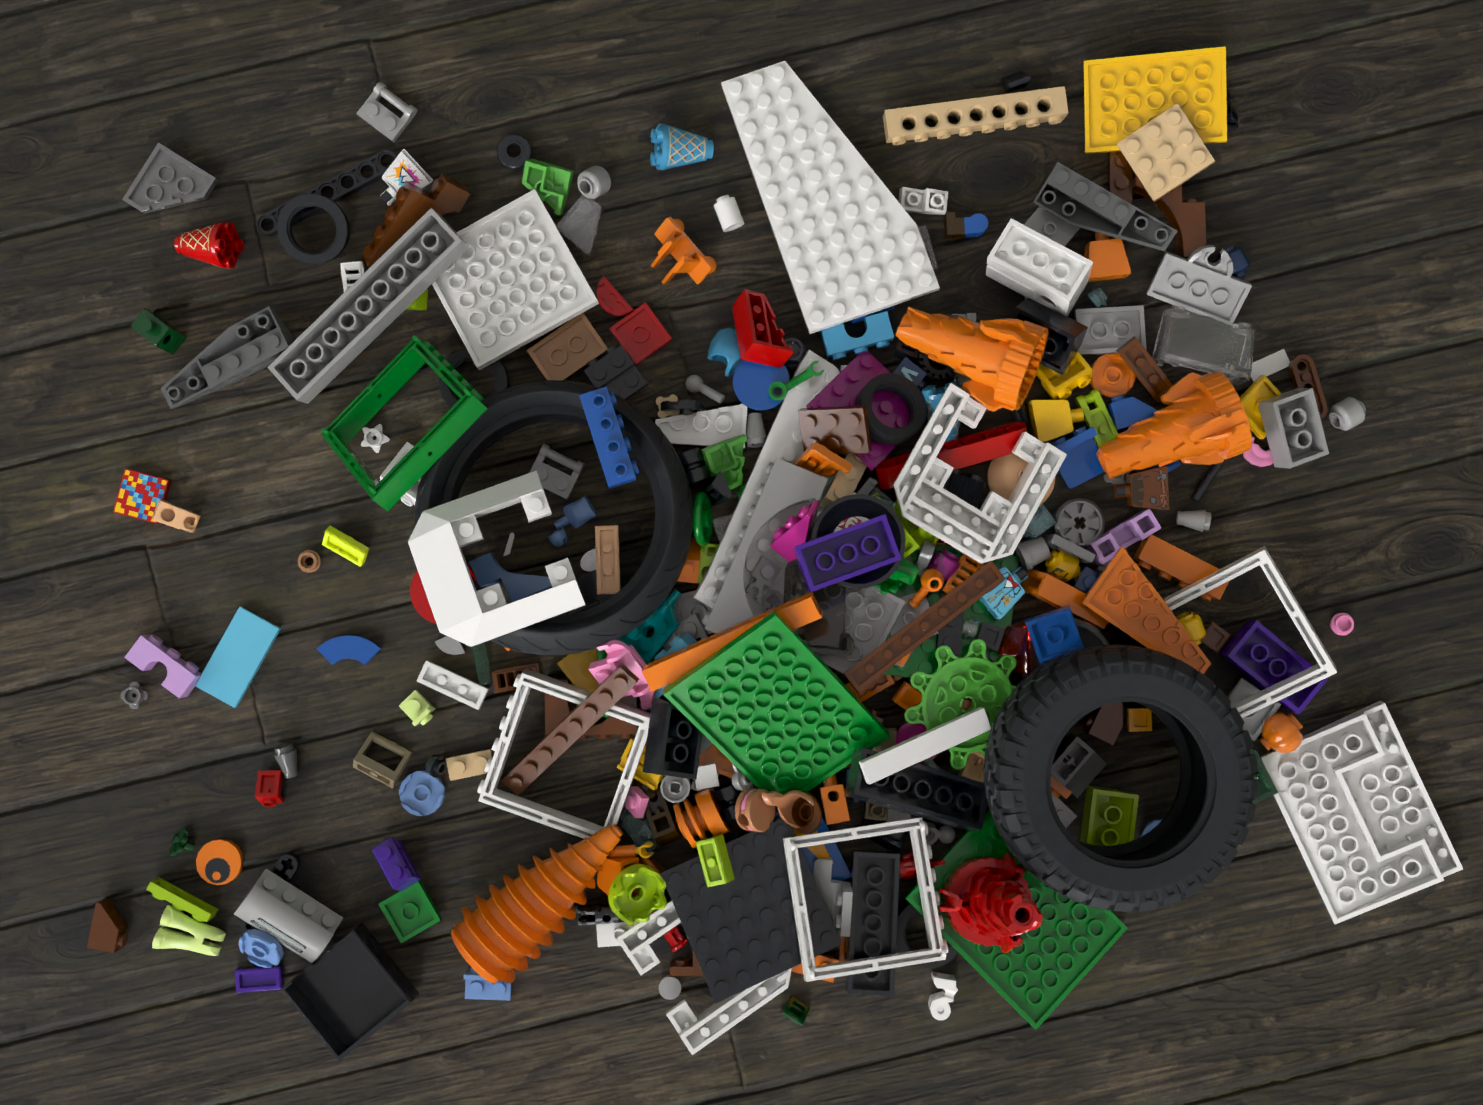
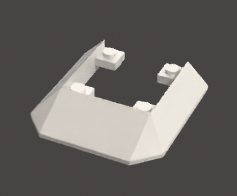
M950 383L898 475L894 488L902 517L979 563H985L1013 555L1067 454L1049 443L1041 442L1027 432H1022L1012 453L1028 462L1009 499L1006 500L992 491L989 492L980 510L943 488L954 468L936 456L957 419L974 429L987 408L970 398V394Z
M537 470L422 512L408 540V544L440 633L473 647L585 605L568 558L545 566L553 588L507 604L499 583L476 591L461 547L484 539L476 518L520 502L523 504L529 522L552 514Z
M672 900L667 903L663 910L657 909L650 914L648 922H638L616 938L640 975H643L660 963L649 944L681 923ZM792 968L718 1003H714L697 1016H695L685 999L665 1013L693 1055L786 990L789 986Z

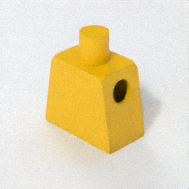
M1031 400L1027 403L1034 436L1043 443L1073 432V423L1084 421L1082 408L1070 410L1068 400Z

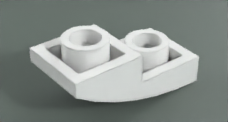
M907 187L900 188L899 203L908 213L945 215L947 211L948 191L929 188L925 190Z

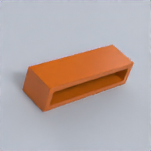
M1152 534L1141 541L1133 557L1134 560L1138 561L1137 565L1148 571L1151 568L1159 572V577L1167 581L1173 579L1179 582L1178 586L1180 588H1184L1219 570L1213 565ZM1229 581L1198 597L1209 602L1211 600H1220Z

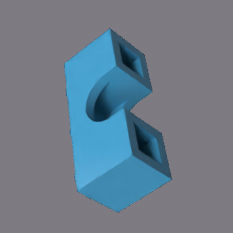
M888 312L865 317L864 325L866 332L859 338L850 337L846 333L843 323L821 330L820 334L827 359L833 357V360L845 358L846 353L855 352V355L868 351V347L876 346L877 349L889 346L890 342L894 339V334Z

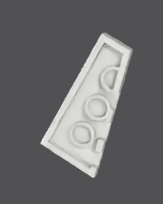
M740 404L708 411H699L693 413V415L656 419L655 424L662 430L671 444L711 446L735 436L746 435L747 406Z

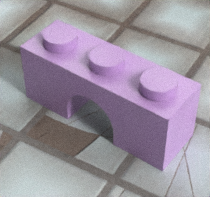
M1144 509L1102 534L1099 538L1089 543L1086 548L1096 555L1094 558L1096 564H1104L1113 558L1121 546L1126 548L1137 541L1143 540L1160 530L1161 526L1152 511Z
M154 634L141 635L124 658L142 671L152 670L157 662H162L167 668V677L161 685L178 698L188 697L202 674L198 671L199 667L190 661H184L180 658L181 654L175 649L165 647L162 644L163 641Z

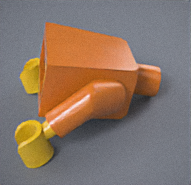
M648 841L640 847H636V845H619L614 847L611 855H608L602 864L603 870L597 872L598 887L608 895L611 883L615 877L626 867L639 864V857L636 854L645 859L654 854V852L649 853L645 850V847L649 848L654 844ZM638 888L633 890L631 897L638 894Z

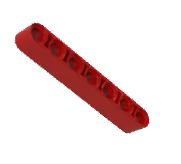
M1013 422L944 442L936 457L954 468L952 471L1012 454V450L1022 432H1027L1026 423ZM911 452L882 460L875 467L881 489L894 488V483Z

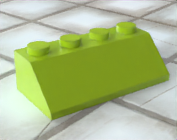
M1088 785L1080 841L1101 846L1119 845L1133 841L1139 795Z

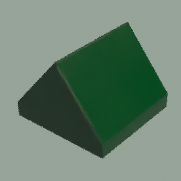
M791 995L780 1012L802 1026L810 1007Z

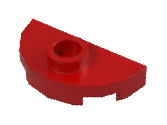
M603 276L598 283L596 291L597 300L601 308L608 314L617 317L626 316L633 312V308Z

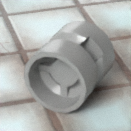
M664 776L660 785L662 796L672 803H679L685 800L690 792L691 780Z

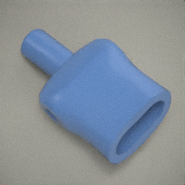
M585 495L577 501L566 505L563 508L565 516L555 521L554 524L558 530L568 524L577 529L590 519L596 517L597 513Z

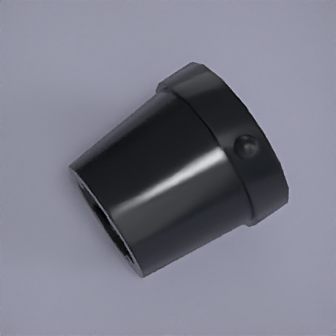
M787 338L785 342L787 346L792 347L794 352L784 366L796 367L803 359L806 348L799 339Z

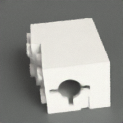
M1011 218L987 257L986 276L1025 296V300L1030 298L1068 316L1088 283L1093 261Z

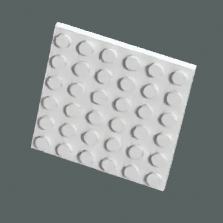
M535 189L458 231V235L469 245V248L432 283L478 370L485 368L599 304Z

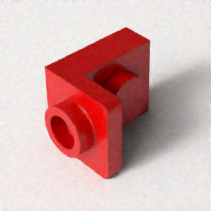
M281 770L258 771L255 798L263 806L274 807L276 804H283L284 798L281 796L283 772Z

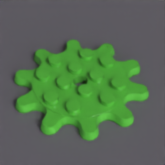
M981 639L973 640L969 645L967 654L963 657H956L948 646H939L935 651V657L938 661L936 671L933 674L917 671L910 678L911 685L921 691L922 699L918 705L909 707L905 711V720L910 724L922 723L928 731L974 709L983 707L990 727H992L1003 703L1017 687L1013 686L1009 681V674L1016 666L1015 657L1006 654L998 661L990 662L986 658V644ZM964 698L972 700V705L967 710L961 708ZM990 730L949 748L951 767L956 770L963 769L966 766L968 756L974 751L981 752L984 757Z

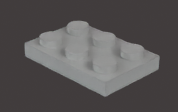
M1144 305L1074 310V320L1088 327L1082 345L1078 350L1080 355L1117 353L1116 350L1133 336L1146 349Z

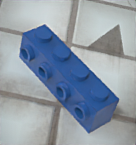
M603 387L579 395L609 489L635 481V474H638L639 470L636 461H630L628 451H632L628 437L623 438L620 430L625 428L621 414L616 415L613 406L617 405L614 392H608L607 387Z

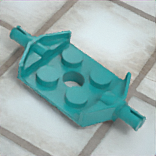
M674 589L669 597L663 601L659 608L645 622L617 640L624 642L628 646L632 645L643 661L648 664L680 625L674 604L682 594ZM654 628V634L647 638L648 630Z

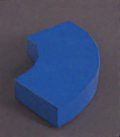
M353 635L332 638L317 648L332 665L347 658L358 660L366 665L382 649L370 639Z

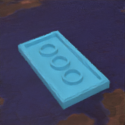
M240 606L195 686L226 704L237 708L281 628Z

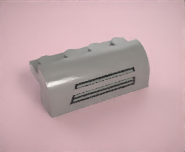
M268 869L264 870L234 913V915L258 930L270 934L280 944L311 963L322 953L343 917Z

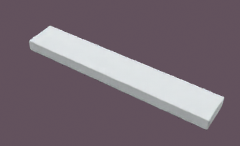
M983 707L974 709L859 761L866 783L870 785L991 730L985 709Z

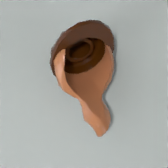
M792 790L785 794H780L776 791L762 792L761 795L765 804L776 806L782 820L800 833L811 834L819 828L822 822V811L817 799L811 793L799 790Z

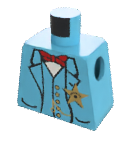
M1006 567L999 569L1005 579L979 599L996 621L1004 617L1025 593L1020 584L1028 578V574L1022 567L1017 568L1012 573Z

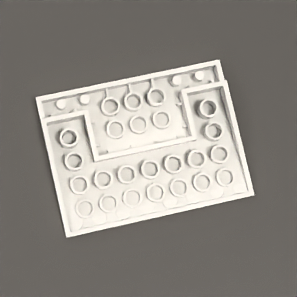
M1381 700L1303 736L1300 746L1292 752L1280 753L1273 750L1256 758L1334 924L1444 881L1443 877L1463 870L1386 704Z

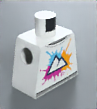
M403 149L382 175V179L389 188L380 197L390 206L396 200L397 191L401 186H404L406 181L428 192L431 191L434 181L408 152Z

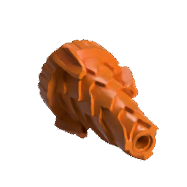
M908 306L907 313L903 316L898 326L896 336L906 345L927 354L929 359L955 369L954 372L970 377L972 380L963 383L962 390L970 394L973 399L988 410L994 412L1005 408L1014 411L1018 410L1023 404L1035 379L1046 347L1048 328L1028 321L1010 318L980 320V323L960 316L955 319L943 314H929Z
M1219 371L1210 372L1203 376L1192 372L1178 381L1160 397L1163 404L1170 406L1155 411V416L1131 425L1126 431L1118 434L1117 438L1100 446L1096 455L1103 470L1107 473L1108 478L1111 479L1132 470H1143L1157 464L1159 467H1162L1180 459L1183 464H1219L1225 459L1249 451L1252 445V435L1243 404L1229 379Z

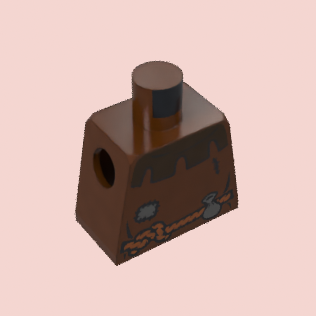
M1158 466L1126 474V484H1114V497H1127V505L1132 507L1169 510L1168 467Z

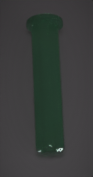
M485 642L472 647L480 685L490 684L493 681Z

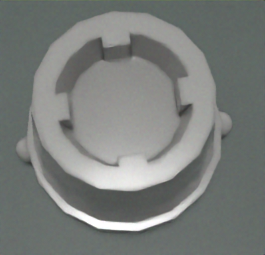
M1043 537L1025 542L1021 541L1015 549L1016 556L1019 557V562L1025 571L1032 569L1035 565L1051 556Z

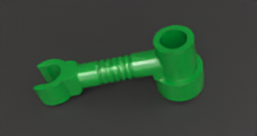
M819 361L812 362L809 368L785 383H772L768 390L770 398L775 401L783 400L787 392L793 389V387L813 376H821L824 370L816 373L812 369ZM775 389H780L782 391V394L776 396L774 395L773 391Z

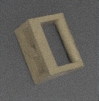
M372 731L353 759V768L394 788L412 752ZM372 742L403 757L395 771L365 756Z

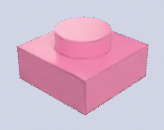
M632 786L629 789L624 807L635 818H643L649 797L638 786Z

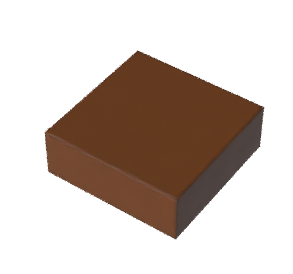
M1210 621L1205 628L1206 635L1200 641L1213 652L1218 653L1231 635Z

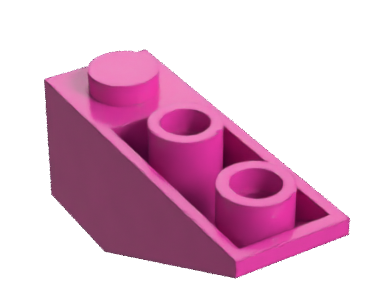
M817 500L809 506L805 504L798 511L796 517L792 515L786 521L784 527L780 525L772 534L774 539L770 547L789 563L797 559L793 547L811 540V532L818 506Z

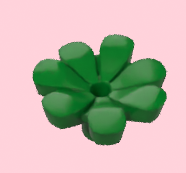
M888 578L874 587L881 588V594L886 595L889 591L896 593L899 589L898 587L903 584V581Z

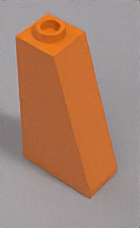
M1032 569L1026 571L1028 578L1020 584L1025 593L1058 609L1069 605L1073 616L1096 627L1104 629L1109 621L1081 603L1086 596L1084 592L1047 573Z

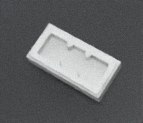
M625 922L596 924L598 947L621 946L616 938L633 926Z

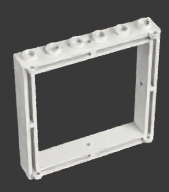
M1265 546L1163 598L1168 607L1173 610L1259 565L1263 569L1318 664L1231 705V708L1238 710L1242 718L1337 673L1334 662Z
M525 669L522 674L518 673L514 682V687H517L515 695H510L506 706L509 709L507 717L503 716L499 729L502 730L500 738L496 737L492 746V750L495 751L493 759L489 758L485 767V772H488L486 780L482 779L477 792L480 793L478 801L583 839L590 837L608 825H617L647 741L650 713L621 702H616L605 713L606 715L637 725L639 728L603 827L497 789L531 688L578 705L591 693L585 689L529 669Z
M922 817L783 838L802 969L806 982L946 960L948 946L946 939H942L941 930L944 929L942 915H938L937 906H940V898L938 892L934 891L933 882H936V874L934 868L930 867L929 859H932L931 846L927 845L925 837L928 835V826ZM910 831L929 948L815 966L798 848Z

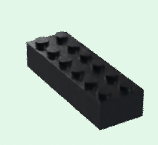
M866 748L854 750L844 796L970 832L982 830L987 807L985 784L983 782L916 763L869 785L865 781L859 761L879 752Z
M852 849L850 883L853 897L850 937H848L847 961L896 953L900 854L898 852ZM895 968L847 975L845 988L847 994L894 996Z

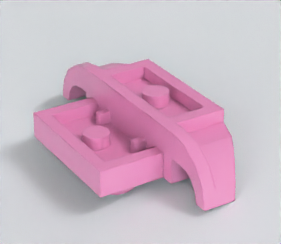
M619 640L608 641L597 646L599 651L604 649L608 653L607 658L590 663L589 671L598 683L601 684L622 663L639 678L637 684L623 697L632 695L634 698L639 697L643 710L651 708L652 702H654L655 691L650 692L649 686L642 673L646 663L635 648Z

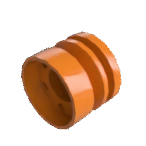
M709 788L695 794L697 803L695 806L687 798L683 800L686 808L685 811L680 803L673 805L678 827L684 838L689 841L693 848L697 847V835L701 840L707 838L705 832L707 830L713 836L729 832L727 823L722 821L718 811L720 807L715 803Z

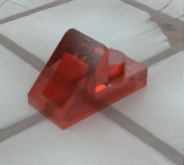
M1007 626L1002 637L998 654L1012 655L1016 659V666L1011 673L1028 674L1031 672L1030 634L1027 627Z

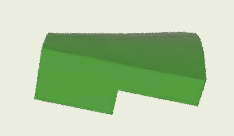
M529 159L525 162L522 184L529 190L535 189L542 202L545 201L555 210L554 213L556 215H562L574 171L536 159Z
M744 434L723 440L701 450L710 477L721 472L730 490L742 485V467L745 462L743 447L744 442H747V437Z

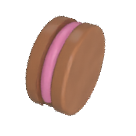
M748 788L739 794L735 805V817L738 825L743 830L764 832L769 829L770 823L773 822L775 817V806L765 804L761 795L762 792H769L768 790Z

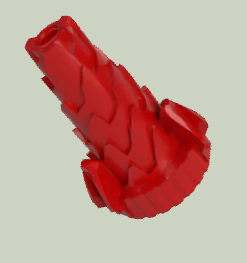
M1006 853L1003 859L983 856L981 858L974 857L971 860L962 862L949 875L944 888L939 890L940 893H943V903L939 906V911L946 913V919L951 924V927L960 936L975 944H983L985 946L1000 945L1002 953H1008L1013 947L1021 946L1024 940L1020 935L1037 929L1042 924L1043 919L1037 904L1031 899L1028 883L1023 878L1026 869L1021 863L1016 865L1012 854Z

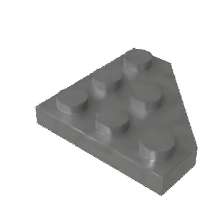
M158 142L122 200L144 214L206 200L219 180Z

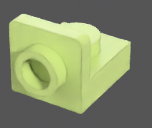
M414 690L399 705L413 721L412 724L414 726L420 723L424 726L433 718L431 713L435 708L418 690Z

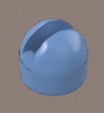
M564 528L556 530L547 536L553 546L561 547L567 542V534Z

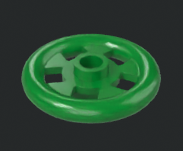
M699 492L693 504V532L696 542L700 546H706L710 542L712 535V506L708 494Z

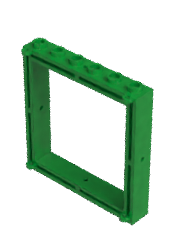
M415 335L412 336L413 339L340 415L327 428L323 427L321 429L323 431L321 433L323 438L373 501L386 511H389L488 409L481 402L484 398L426 339L422 342ZM427 363L460 399L392 470L378 482L348 445V442Z

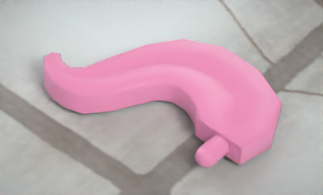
M1252 436L1251 449L1243 453L1244 458L1255 466L1264 467L1272 465L1273 460L1270 448L1267 451L1262 450L1258 444H1254L1255 438Z

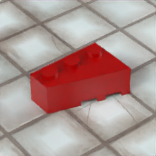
M744 289L732 306L740 359L782 368L794 351L791 346H787L783 338L785 335L783 329L777 327L774 321L776 316L765 294Z

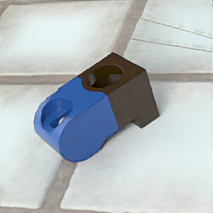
M946 212L943 217L945 239L979 237L988 227V219L980 213L974 214L971 217L955 218V212Z

